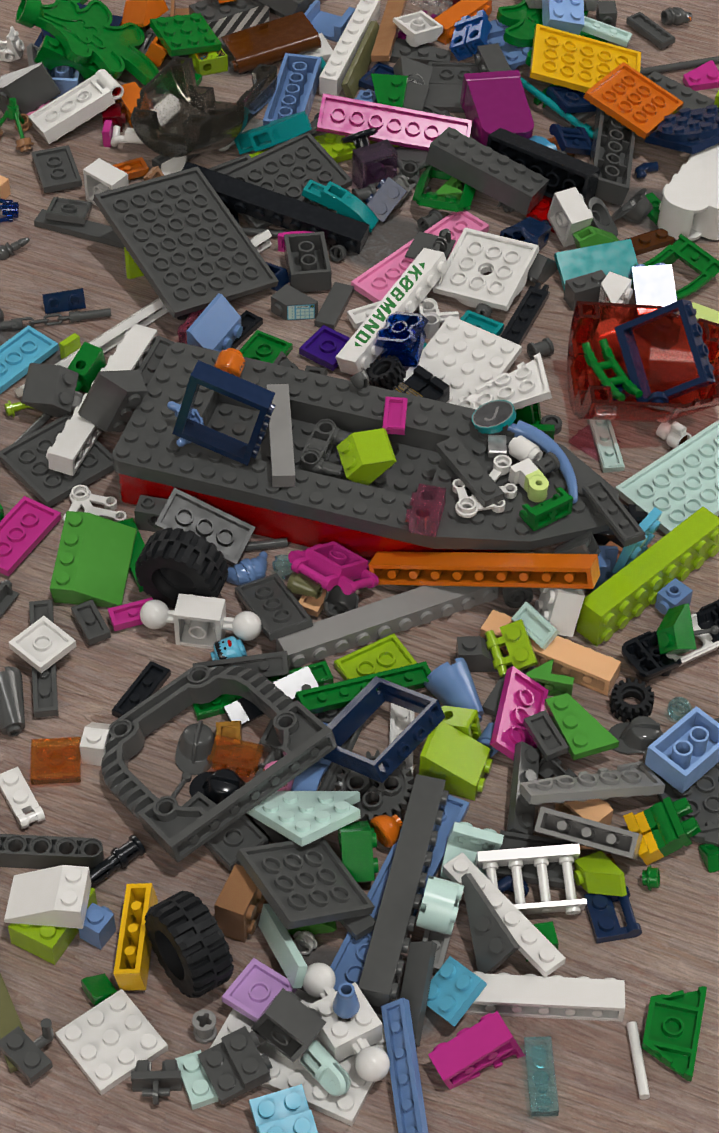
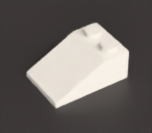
M60 865L14 875L4 922L83 929L91 890L89 867Z

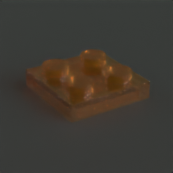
M81 737L31 739V785L81 782V755L79 748Z

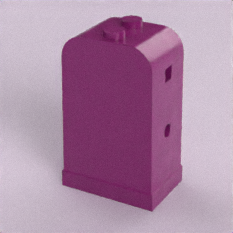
M519 70L464 74L460 104L466 119L472 120L471 135L477 142L487 146L488 135L499 128L527 139L532 137L534 121L520 79Z

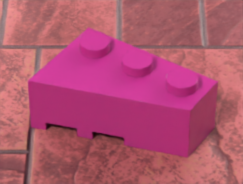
M498 1011L493 1014L484 1015L479 1020V1023L471 1028L462 1029L455 1038L438 1044L428 1054L442 1080L450 1090L479 1077V1071L493 1065L496 1069L503 1066L502 1060L515 1055L517 1059L525 1056Z

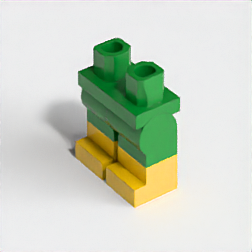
M669 796L663 799V802L655 803L649 809L634 815L631 812L623 816L629 831L643 835L638 854L646 865L679 850L684 845L685 847L691 845L692 841L690 838L701 832V828L694 816L685 821L681 818L693 812L686 797L673 802Z

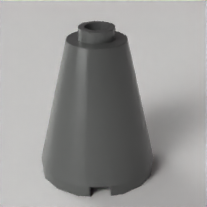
M8 666L5 667V671L0 672V731L4 735L13 737L19 735L25 728L23 681L21 671L16 667Z

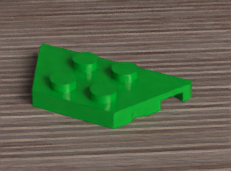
M705 986L698 987V991L684 993L681 990L670 995L651 996L641 1047L690 1082L694 1072L707 991Z

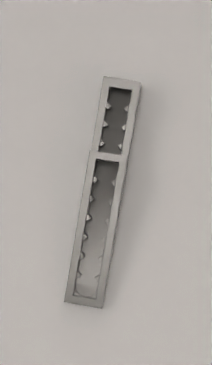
M268 384L267 389L275 392L272 404L276 405L272 415H268L271 418L269 422L272 487H295L289 384Z

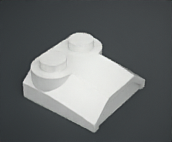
M422 10L393 18V22L406 34V42L412 47L433 43L443 33V26Z

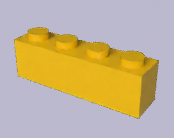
M152 883L126 884L113 973L119 989H123V991L146 990L152 944L148 939V931L145 928V915L150 907L158 904V898Z

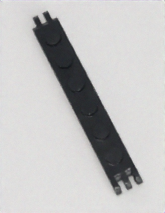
M537 282L534 287H529L500 337L521 346L549 298V285L545 284L540 289L541 283Z

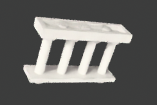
M579 844L478 851L476 854V867L483 868L486 871V877L497 888L496 870L498 867L508 866L511 869L515 904L513 905L523 915L565 912L566 915H575L581 913V910H584L587 905V899L576 898L572 868L574 860L578 859L580 855ZM550 862H559L562 865L566 900L551 901L547 865ZM525 864H534L537 867L541 902L526 903L521 869Z

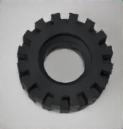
M388 355L387 358L383 356L381 360L376 359V363H371L369 365L371 368L366 369L370 380L369 384L379 388L393 390L392 387H397L398 383H402L404 381L403 378H406V371L399 358L395 355Z
M626 678V683L620 680L619 684L614 685L610 698V711L612 714L615 713V718L618 719L621 716L622 722H626V719L631 722L632 719L638 716L648 717V715H651L654 704V691L651 692L652 688L650 685L646 687V682L642 681L640 684L638 683L639 679H634V682H631V678ZM632 697L638 699L641 703L632 705L626 703L623 699Z

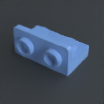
M599 546L601 551L598 556L600 577L594 589H591V592L613 576L612 571L619 551L617 546Z

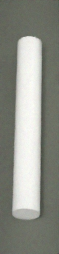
M631 1021L626 1025L639 1099L645 1100L650 1098L637 1022Z

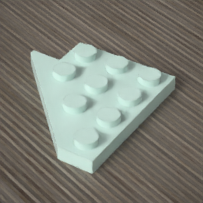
M276 791L247 812V814L303 847L360 819V809L353 806V804L360 802V792Z

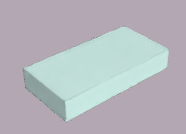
M525 602L511 618L513 622L522 619L529 637L544 650L560 633L528 602Z

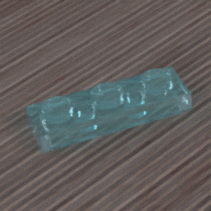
M551 1036L524 1037L523 1043L531 1117L558 1116L559 1104Z

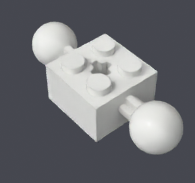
M179 593L175 610H169L168 606L160 600L147 601L140 610V619L147 628L160 629L167 623H174L175 643L182 646L214 649V643L225 638L226 630L233 631L235 636L243 641H251L257 638L262 630L261 620L254 612L243 611L237 614L235 618L226 617L225 599Z
M318 962L309 965L304 977L303 988L309 995L321 998L308 1005V1008L317 1010L321 1014L322 1019L326 1021V1024L317 1035L324 1048L337 1062L356 1053L355 1069L357 1074L368 1082L382 1080L389 1071L390 1060L383 1049L371 1046L382 1040L383 1024L356 982H354L352 985L355 988L360 1003L359 1011L349 1019L339 1017L332 1007L337 993L334 990L336 983L334 971L325 963Z

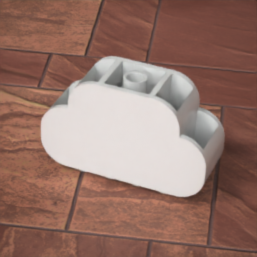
M719 143L691 154L688 162L681 166L679 173H675L671 182L663 188V198L659 206L660 213L657 226L659 229L663 228L668 231V235L676 240L679 239L678 236L680 234L691 241H695L701 236L711 240H719Z

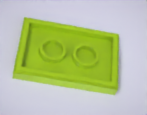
M394 633L334 661V667L344 680L417 664Z

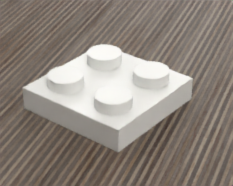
M45 616L8 642L9 648L41 674L77 647L76 640Z

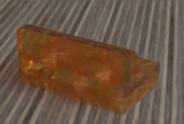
M216 735L211 755H208L207 761L212 765V769L236 770L235 773L237 775L250 777V774L255 775L258 771L264 746Z

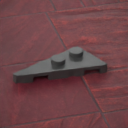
M468 873L464 874L461 880L462 885H464L463 891L477 970L484 974H491L515 953L520 946L472 874Z

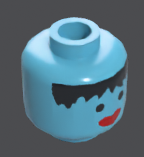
M234 636L216 641L213 646L214 651L210 652L213 661L247 656L242 640H237Z

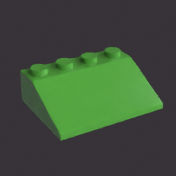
M67 511L50 584L53 602L79 605L93 600L95 605L99 607L112 608L122 605L137 529L91 513Z

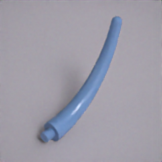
M519 420L517 424L513 423L510 425L507 431L513 432L514 437L517 438L522 435L539 446L545 453L552 452L556 455L560 462V470L564 476L568 494L573 497V504L577 503L578 487L576 476L568 457L560 446L543 431L526 422Z

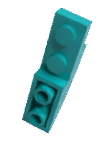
M302 111L271 121L267 125L235 134L233 139L241 155L253 150L257 152L285 142L311 130L312 127L306 111Z
M310 179L302 191L301 196L324 205L329 209L337 211V214L369 224L370 233L379 221L376 215L359 198L329 181L327 186H324Z

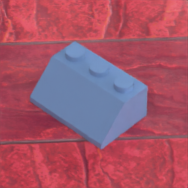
M218 293L186 331L187 344L221 352L231 348L235 339L241 336L243 331L241 316L222 294Z

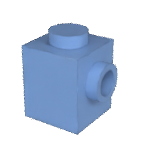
M674 578L657 592L655 608L660 613L666 615L670 608L686 603L690 606L693 590Z
M92 903L86 911L83 929L78 928L80 939L101 950L116 932L113 912L105 906L100 907Z

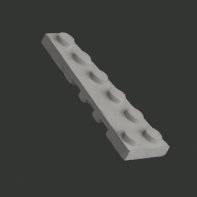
M643 761L618 765L617 770L609 771L607 768H600L596 774H589L587 771L579 772L578 777L574 778L569 775H561L554 778L520 783L519 792L529 804L541 805L542 803L584 802L590 799L607 800L615 797L652 796L653 794H663L665 784Z

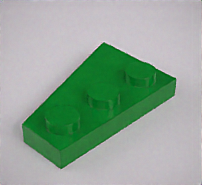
M371 73L377 103L403 108L408 76Z

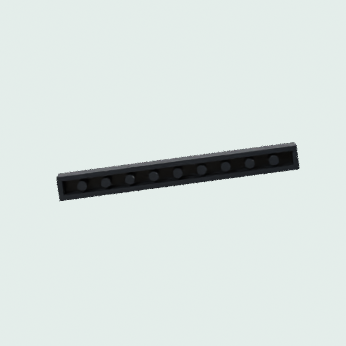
M186 162L181 170L198 166L225 206L238 213L252 216L255 219L263 220L291 231L324 232L326 243L334 246L342 245L347 251L360 254L368 239L369 224L190 162Z

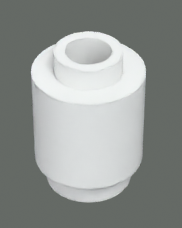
M522 435L517 438L514 437L508 445L509 455L520 462L527 458L531 461H539L542 458L543 452L540 450V447Z

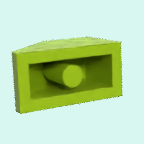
M602 851L574 860V880L587 893L621 897L627 895L624 872Z

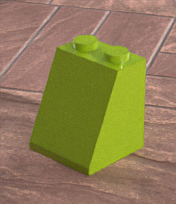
M441 721L428 735L422 749L419 775L446 780L445 790L449 791V794L475 801L477 793L483 792L486 778H484L485 773L489 774L492 768L493 759H490V748L446 722Z

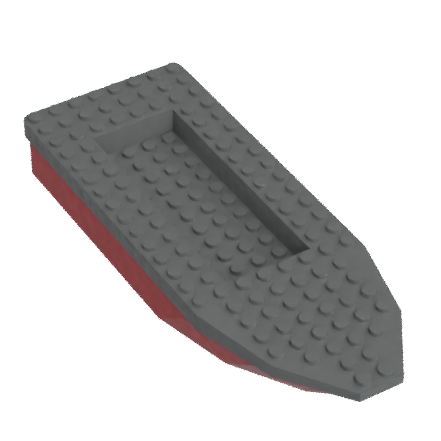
M180 342L173 343L168 347L147 386L146 395L141 404L137 405L112 452L113 467L119 473L121 500L125 503L137 505L140 495L168 499L173 489L176 488L256 527L253 534L273 539L287 538L290 543L306 547L334 541L366 560H372L377 551L505 553L516 550H532L572 540L589 531L592 534L609 530V526L582 492V486L603 478L559 443L557 444L564 451L573 467L577 481L578 501L572 505L571 514L533 531L519 516V511L524 510L522 505L525 503L533 507L542 502L531 501L527 497V492L518 483L516 484V497L513 499L504 497L506 504L503 512L496 513L492 509L478 511L474 517L463 518L455 511V505L459 498L452 491V482L460 478L436 451V444L456 436L483 469L490 474L493 470L495 457H488V435H506L507 456L511 458L512 465L520 462L509 455L508 445L514 438V433L507 431L508 425L504 426L503 430L499 433L482 434L477 429L475 430L471 421L476 409L371 385L358 389L348 380L244 357L246 362L240 378L267 389L268 384H289L295 487H272L269 425L266 431L262 429L266 433L261 445L257 444L261 446L256 459L251 458L248 466L193 442L179 447L176 442L180 437L172 434L177 417L174 411L168 409L167 403L173 401L181 404L190 375L198 360L214 367L220 351ZM202 385L199 387L193 409H197L200 417L203 418L204 426L247 444L260 410ZM385 398H408L405 435L388 434L397 462L370 485L352 482L346 478L345 472L342 479L301 470V453L318 421L330 419L338 428H341V431L347 433L380 429L383 426ZM334 445L328 462L342 465L337 447ZM540 449L543 452L542 458H544L546 453ZM560 469L545 475L549 481L546 500L552 498L557 493L556 488L558 487L563 488L568 493L567 485ZM509 473L500 476L495 483L498 486L510 483L508 480ZM604 480L617 498H619V491ZM466 487V493L470 497L472 493Z

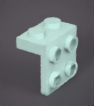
M454 822L448 834L440 877L449 879L442 871L443 865L462 852L476 866L475 857L477 852L499 850L504 835L498 834L493 829L473 827L468 822ZM478 868L486 876V871L483 868Z

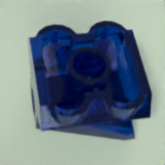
M396 311L386 318V327L381 328L376 334L377 341L375 346L385 349L381 357L385 356L387 358L388 355H395L403 366L417 367L426 339L424 327L429 320L418 313Z

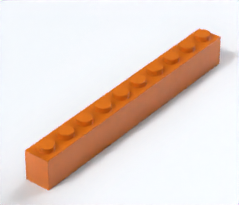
M377 551L368 564L369 571L377 575L379 579L378 585L594 589L600 577L598 554Z

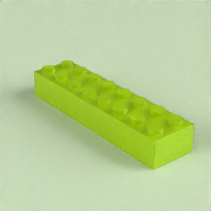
M701 507L584 598L576 631L595 646H598L603 641H608L618 629L625 628L632 618L640 616L650 604H655L657 592L674 578L684 581L690 572L694 569H699L709 557H714L718 553L719 517L705 507Z

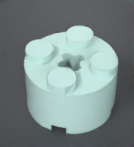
M429 875L415 926L451 935L464 885Z

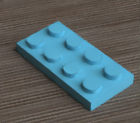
M28 325L0 346V394L28 373L30 363L41 364L59 350L58 343Z

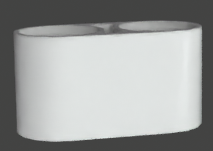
M425 298L419 304L418 314L422 337L432 339L438 331L440 323H444L449 315L459 319V312H440L434 299Z

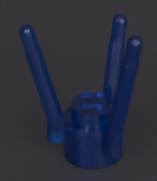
M0 198L2 215H6V217L0 218V223L6 221L13 222V218H18L19 203Z

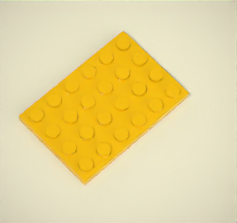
M536 24L529 78L585 93L623 62L640 72L641 52Z

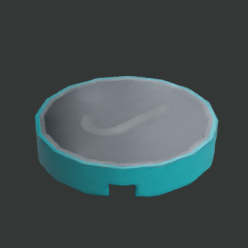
M490 401L475 410L471 421L475 430L477 429L482 434L499 433L503 430L504 426L508 425L509 427L516 419V411L513 404L509 401Z

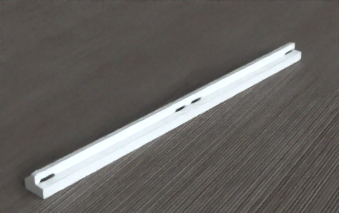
M265 230L251 238L250 241L260 253L272 244L269 240L272 235L269 230ZM157 298L89 343L101 348L103 353H106L123 341L126 331H129L134 323L147 326L169 311L161 299ZM79 349L54 365L68 368ZM25 384L14 390L18 398L23 395Z

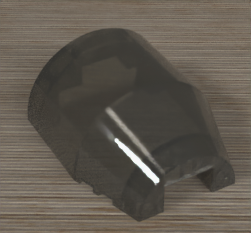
M175 57L140 90V99H137V107H134L130 117L132 126L138 137L147 147L167 157L188 156L226 147L236 139L271 101L277 86V66L259 64L251 72L253 82L251 89L247 90L237 103L215 101L213 87L197 86L192 58Z

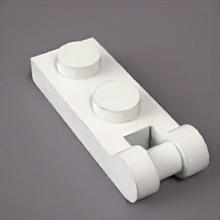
M15 767L1 773L0 790L21 829L29 827V824L37 821L39 823L46 820L41 806L36 801L20 769Z

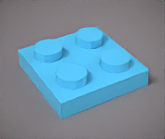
M449 956L431 979L427 1006L455 1027L487 986V983Z

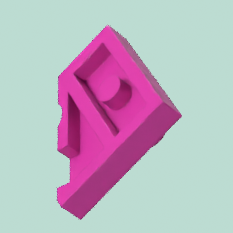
M710 60L684 74L683 83L686 87L695 91L719 88V71L713 60Z

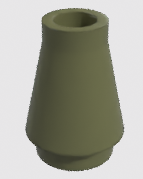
M293 572L287 583V588L294 594L318 599L323 592L321 585L302 573L297 574Z

